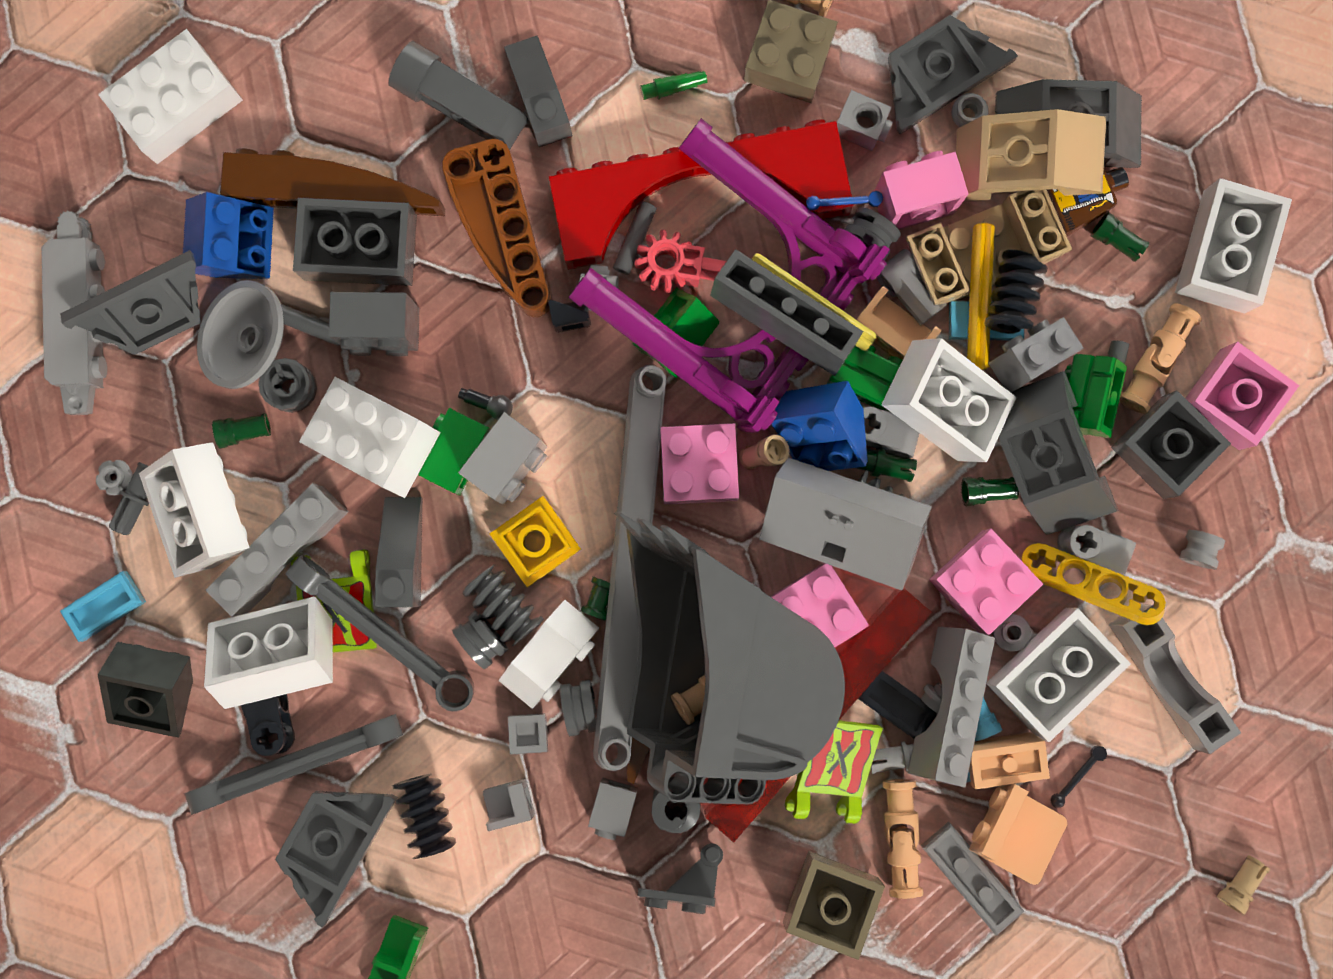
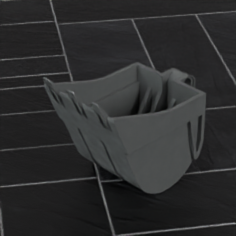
M615 512L614 514L627 528L639 627V659L627 734L651 749L647 780L655 790L675 802L753 804L763 795L766 780L783 779L802 772L806 769L807 763L823 749L832 736L842 712L845 695L844 671L840 657L832 642L820 629L711 557L704 549L668 526L661 525L660 528L663 530L661 531L644 519L638 518V523H636L624 514ZM705 675V695L702 713L695 716L694 722L688 725L678 713L671 695L676 692L682 694L698 684V679ZM675 773L674 779L668 784L669 778ZM709 778L706 784L703 785L704 780Z

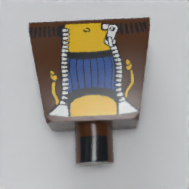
M1118 167L1108 172L1104 169L1102 194L1064 196L1058 189H1046L1066 236L1078 231L1117 205V198L1114 192L1127 188L1129 186V179L1124 168Z

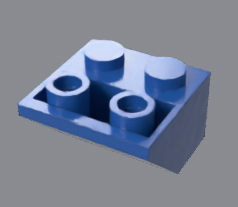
M209 192L186 199L183 253L189 250L193 253L196 263L195 274L214 278L270 279L274 208Z
M848 381L785 392L775 409L778 414L772 422V426L777 434L787 441L789 454L792 459L826 471L866 466L868 460L864 409Z

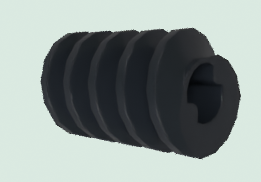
M1008 249L1002 253L1003 261L998 268L1000 275L996 277L994 283L996 289L993 290L991 295L993 303L989 304L987 310L989 317L985 319L984 324L993 331L1014 334L1020 332L1021 329H1032L1034 323L1024 318V316L1037 313V308L1028 304V301H1039L1041 295L1031 288H1040L1044 285V280L1035 274L1046 273L1048 267L1028 252Z
M432 774L414 777L392 785L393 789L405 790L406 793L397 799L396 803L409 805V809L400 814V819H412L413 822L403 830L404 834H416V839L407 844V848L420 850V853L412 859L424 858L444 852L456 844V838L444 836L452 830L453 826L450 822H440L449 814V810L443 807H436L445 800V794L433 792L441 786L442 782L438 778H429Z

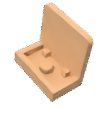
M1016 784L1002 785L993 792L989 800V810L984 820L977 825L969 850L1020 879L1036 885L1044 875L1067 826V820L1063 815L1028 797L1029 791Z

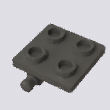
M713 843L705 845L700 852V859L666 892L638 888L637 897L645 899L644 906L667 909L668 902L682 904L681 911L705 914L706 907H715L716 898L714 896L718 865L723 859L722 849Z

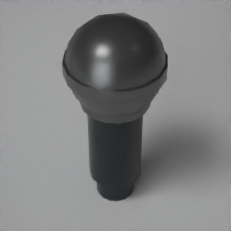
M461 388L458 398L464 400L465 403L487 410V413L496 420H499L504 412L510 416L513 410L511 400L504 395L491 397L472 389L466 390L464 388Z

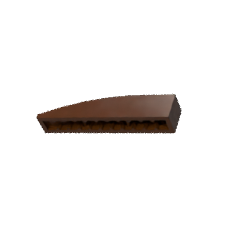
M239 148L236 150V153L223 152L220 195L274 208L297 209L298 198L409 203L417 215L445 216V208L440 199L405 183L368 170L333 161L295 156L294 153L284 150L272 151V155L259 154L257 151L247 148Z

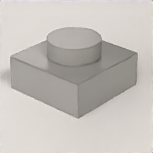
M546 713L508 716L510 754L548 752Z

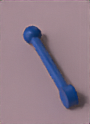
M873 191L869 196L819 199L817 196H811L807 199L806 205L808 209L813 211L817 210L820 206L868 203L872 207H878L883 201V195L879 191Z

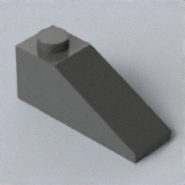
M538 35L504 46L539 148L572 137L570 122Z
M385 497L376 563L375 607H421L422 497Z

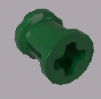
M592 577L593 588L586 606H582L580 612L606 621L610 582Z

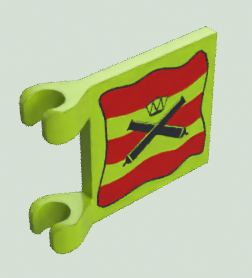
M366 549L356 550L350 553L353 576L332 578L331 580L374 613L370 580V554ZM295 557L291 561V566L297 560L298 557ZM296 586L297 601L316 597L331 617L333 653L377 648V643L317 596H312Z
M839 720L832 736L823 749L807 763L805 770L798 773L795 786L786 797L785 809L793 812L792 816L794 818L805 819L810 812V792L842 795L837 803L836 813L839 816H845L844 821L846 823H858L862 815L863 791L883 728L879 725Z

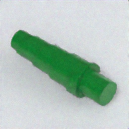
M697 71L689 74L653 79L652 83L640 85L643 100L657 97L659 100L663 97L683 92L686 89L708 83L705 71Z

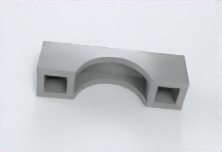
M312 483L249 546L250 548L245 550L206 589L207 593L231 617L249 613L271 591L273 582L282 570L304 549L322 539L349 511L324 486Z
M1141 604L1140 610L1147 613L1150 608L1154 607L1153 605ZM1122 616L1109 624L1194 750L1211 754L1241 734L1221 702L1208 693L1187 669L1177 652L1174 641L1176 636L1163 617L1160 621L1151 625L1140 624Z
M938 627L931 664L939 672L942 682L941 705L932 725L922 734L915 736L908 774L966 787L995 642L994 637L963 628Z

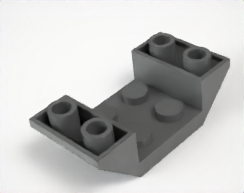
M1042 79L997 91L995 115L1059 109L1104 116L1106 118L1104 167H1141L1142 95L1117 81Z
M1065 371L1011 392L1017 398L1002 428L999 440L1023 503L1043 532L1048 535L1119 511L1106 477H1099L1080 430L1072 409L1078 406Z

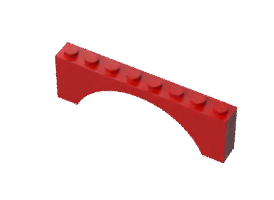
M818 119L806 123L802 128L791 130L789 126H782L770 130L769 134L755 137L753 133H745L736 136L733 139L734 141L726 142L806 207V201L811 196H817L819 199L852 197L836 121L826 123L824 119ZM673 147L663 151L662 155L649 157L647 154H637L630 156L626 162L613 164L612 161H600L593 164L590 169L578 171L577 168H564L557 171L556 175L549 176L567 269L603 263L615 232L629 213L639 205L640 201H644L653 193L676 182L712 174L678 149L679 147ZM854 204L820 206L817 210L811 211L822 220L849 216Z

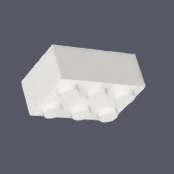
M187 29L98 94L139 149L156 164H159L243 101L203 47Z
M1221 178L1205 189L1175 293L1244 314L1262 306L1292 199Z
M942 338L912 340L881 405L955 460L987 462L1017 397Z
M334 377L299 442L380 487L405 498L441 432L349 383Z
M213 442L173 449L139 473L174 578L214 568L250 548L247 542V531L241 524L235 507L234 494L229 489L223 472L222 459L217 454Z
M316 597L208 623L204 687L224 709L333 683L332 619Z
M1065 608L986 684L1033 734L1046 742H1050L1126 670L1131 663L1079 608Z

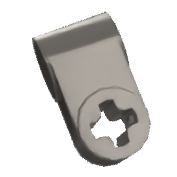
M875 407L863 408L864 419H869V426L874 427L873 430L865 433L866 446L885 449L888 454L913 458L920 433L891 412Z
M1089 525L1072 526L1063 529L1057 540L1059 550L1124 576L1136 547V543L1132 540L1107 533ZM1077 536H1079V540H1080L1081 542H1084L1082 548H1081V544H1080L1079 542H1076V537H1077Z

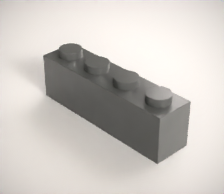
M736 249L714 279L711 297L833 376H836L864 332Z

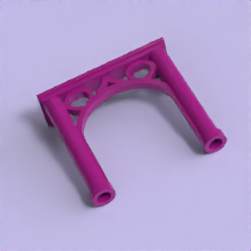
M701 118L678 149L760 212L775 226L785 244L788 257V273L801 282V270L810 265L821 267L825 272L826 280L818 294L844 311L854 298L851 291L856 284H862L869 280V278L874 280L885 268L887 262L883 259L890 249L885 245L879 247L876 244L866 247L852 233L841 228H837V230L832 228L711 131L713 127ZM796 237L820 256H813L801 261ZM592 268L587 271L568 297L580 307L584 304L733 417V420L738 423L736 428L741 432L766 430L772 424L778 414L774 409L779 404V399L790 386L787 379L795 369L800 371L809 360L789 346H786L775 362L770 348L760 343L765 339L768 343H771L776 338L762 329L748 339L729 347L708 348L690 343L613 286ZM835 268H836L838 271H840V273H839L838 276H837V273H836ZM748 350H756L763 356L764 367L754 380H746L740 375L738 370L740 354ZM729 356L728 372L730 378L703 357L720 358ZM757 387L752 394L745 389Z

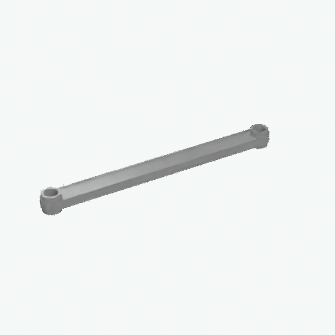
M645 365L636 370L629 382L617 512L624 514L636 523H638L637 519L640 518L650 524L653 522L666 386L664 372L659 367L653 365ZM643 375L648 376L652 380V391L644 386L642 382ZM617 517L593 757L597 765L610 771L620 770L630 761L632 737L627 734L639 659V627L627 528ZM614 743L618 748V755L613 762L609 763L606 759V750L609 745Z

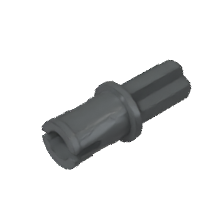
M138 462V466L126 491L120 492L123 497L109 523L111 530L122 535H129L144 505H149V502L146 501L147 496L139 475L148 465Z

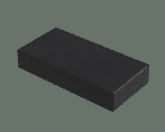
M879 668L875 669L856 696L857 699L914 740L915 736L922 734L929 728L938 714L929 708L920 697Z

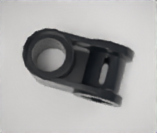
M287 694L241 705L246 718L252 748L258 754L263 756L283 754L293 746L295 733L289 713ZM277 733L278 740L269 743L268 736Z

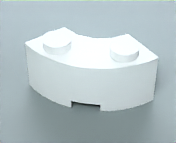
M564 600L511 662L499 679V682L532 709L542 698L549 702L560 689V685H562L557 681L558 678L575 658L582 661L595 646L590 639L599 627Z

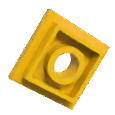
M541 496L489 533L527 588L582 550L544 496ZM532 531H540L545 537L544 547L537 552L529 551L525 545V538Z

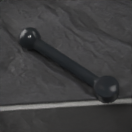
M1092 747L1090 750L1091 757L1060 793L1051 796L1050 801L1053 807H1063L1067 795L1097 761L1106 759L1107 751L1104 747Z

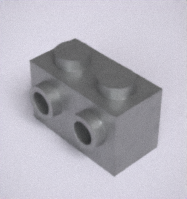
M1064 317L1051 325L1047 319L1027 331L1031 337L1026 340L1020 334L1001 346L1005 353L988 363L1002 386L1010 393L1084 349Z

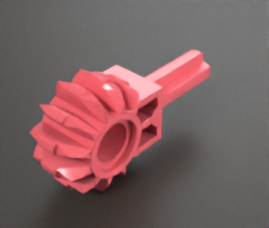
M663 229L660 230V240L657 241L654 236L649 234L646 236L648 246L638 245L637 253L642 258L635 260V268L644 269L639 275L641 282L653 278L650 285L651 290L655 291L659 283H664L665 292L670 293L671 282L673 281L681 289L685 285L698 288L699 279L714 281L727 261L703 257L705 247L694 246L690 241L679 245L681 234L675 232L672 240L667 239V232ZM667 254L672 256L676 263L671 268L665 269L657 265L656 259L660 255Z

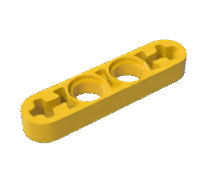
M1032 544L1022 554V562L1044 585L1140 624H1155L1164 616L1165 597L1161 591L1150 585L1046 544ZM1040 556H1044L1047 565L1041 564L1038 568H1034L1031 559L1038 560ZM1057 562H1061L1057 568L1056 577L1052 576V567L1056 568ZM1077 568L1083 571L1085 579L1079 584H1069L1063 578L1064 573L1069 569ZM1111 582L1117 584L1122 592L1115 599H1107L1099 593V588L1103 584ZM1131 590L1133 591V598L1129 600V606H1125L1124 603L1127 601L1128 591ZM1147 599H1152L1154 601V608H1150L1147 613L1140 610V603H1145Z

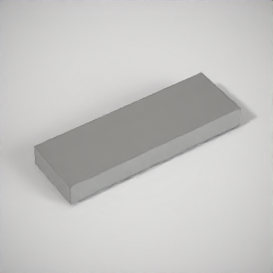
M949 822L921 845L923 850L996 936L1024 912L1022 907L978 855L969 850L970 846Z

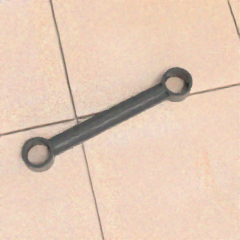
M394 714L192 790L184 795L191 815H194L330 762L402 736L403 732L397 715Z

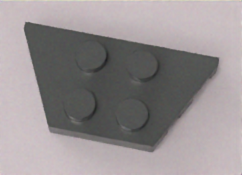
M951 15L891 52L888 57L898 133H904L1013 63L1018 57L1016 52L1010 48L1008 51L1001 49L988 41L990 37L978 30L969 29L964 22Z
M189 250L60 313L61 323L69 329L76 325L91 331L94 339L104 343L115 344L119 349L134 355L200 324L198 287L195 275L196 263L193 253Z
M315 791L312 793L275 860L284 874L292 879L293 888L300 899L304 898L316 916L314 918L315 922L323 928L327 924L398 798L393 794Z

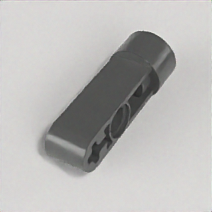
M415 41L409 42L393 65L388 85L415 102H425L486 140L498 139L503 141L510 150L528 121L526 115L511 104L441 63L442 59L438 55Z

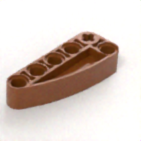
M489 139L449 151L442 161L443 172L459 217L478 254L500 287L527 316L534 318L545 315L550 309L548 300H551V295L516 167L507 144L498 139ZM500 155V164L492 165V157ZM460 164L470 166L469 171L465 175H453L456 166ZM504 188H510L515 191L513 197L507 201L497 199L498 193ZM513 222H519L524 225L523 231L516 236L506 234L507 227ZM523 256L531 257L534 261L529 269L521 271L515 268L516 261ZM537 290L543 293V298L537 305L530 306L524 302L525 296L531 291Z

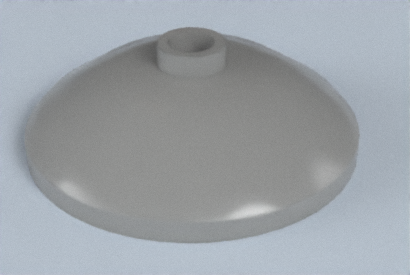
M239 281L220 292L208 307L198 333L197 355L204 375L212 383L228 389L243 388L261 377L275 360L283 339L284 319L279 299L269 287L256 281Z

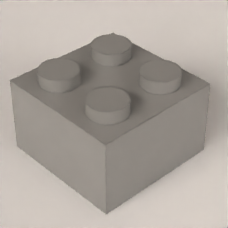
M504 412L458 473L492 499L504 505L507 500L513 502L520 495L525 487L522 480L531 470L535 473L542 466L547 458V455L544 453L547 446L539 437Z

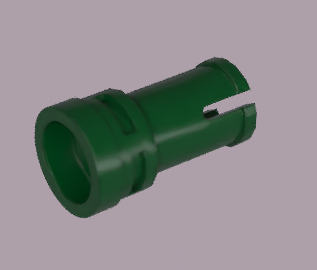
M1107 212L1099 220L1090 235L1106 246L1110 244L1131 258L1133 262H1136L1140 258L1138 254L1141 253L1143 255L1149 246L1148 241L1143 240L1125 228L1123 222L1115 218L1110 212Z
M266 413L236 420L227 418L213 420L212 422L214 439L219 449L238 445L239 441L271 436V426Z
M963 477L961 482V496L965 507L985 504L986 501L1017 500L1019 497V490L1014 477L984 480L983 477H978L977 479Z

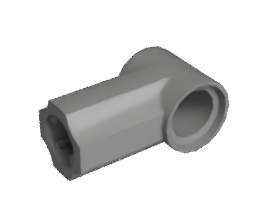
M907 249L901 250L891 258L882 272L876 277L881 286L889 290L888 294L898 297L920 326L947 305L946 303L933 305L914 257Z

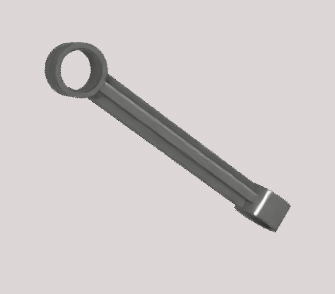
M300 555L286 572V576L296 586L312 596H317L436 690V699L442 708L448 711H460L470 704L474 695V683L469 675L462 671L448 672L331 580L328 573L314 561ZM451 678L461 679L468 688L467 698L459 703H452L446 700L441 692V688L446 680Z

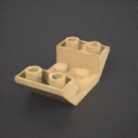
M1055 109L986 115L957 129L956 155L968 190V196L964 201L991 200V193L1045 189H1058L1064 196L1102 194L1106 118L1104 116Z
M1046 189L1016 192L1009 195L1000 205L945 227H942V224L939 223L906 237V241L934 306L970 296L973 226L978 223H990L995 227L992 287L995 286L996 277L1000 275L998 268L1003 261L1002 253L1005 250L1012 249L1028 252L1043 264L1072 250Z

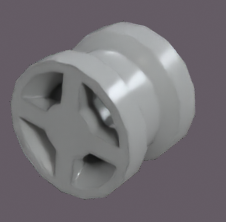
M1188 530L1186 535L1188 545L1186 549L1181 551L1179 559L1199 567L1217 570L1219 561L1216 557L1218 551L1224 548L1225 540L1206 532Z

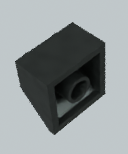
M117 642L98 673L107 723L179 738L193 684L190 656L146 648L142 645Z

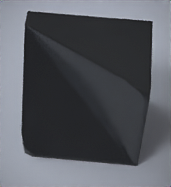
M548 300L552 323L556 332L560 333L590 327L589 310L584 304L580 307L575 302L562 304L554 300Z

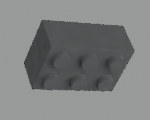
M298 198L293 271L304 281L412 286L417 214L409 203Z

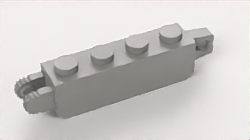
M67 210V212L63 211L60 217H57V222L59 223L57 225V239H48L41 247L44 378L51 385L60 387L64 413L69 415H89L93 413L95 390L97 388H104L103 378L107 375V362L103 357L102 341L94 339L91 331L76 325L72 329L65 327L61 323L60 313L105 292L104 287L101 285V270L104 269L105 258L100 246L92 242L91 224L84 218L78 217L79 215L73 211Z

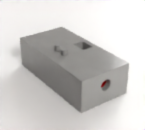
M788 458L775 476L759 540L903 590L912 569L932 506Z

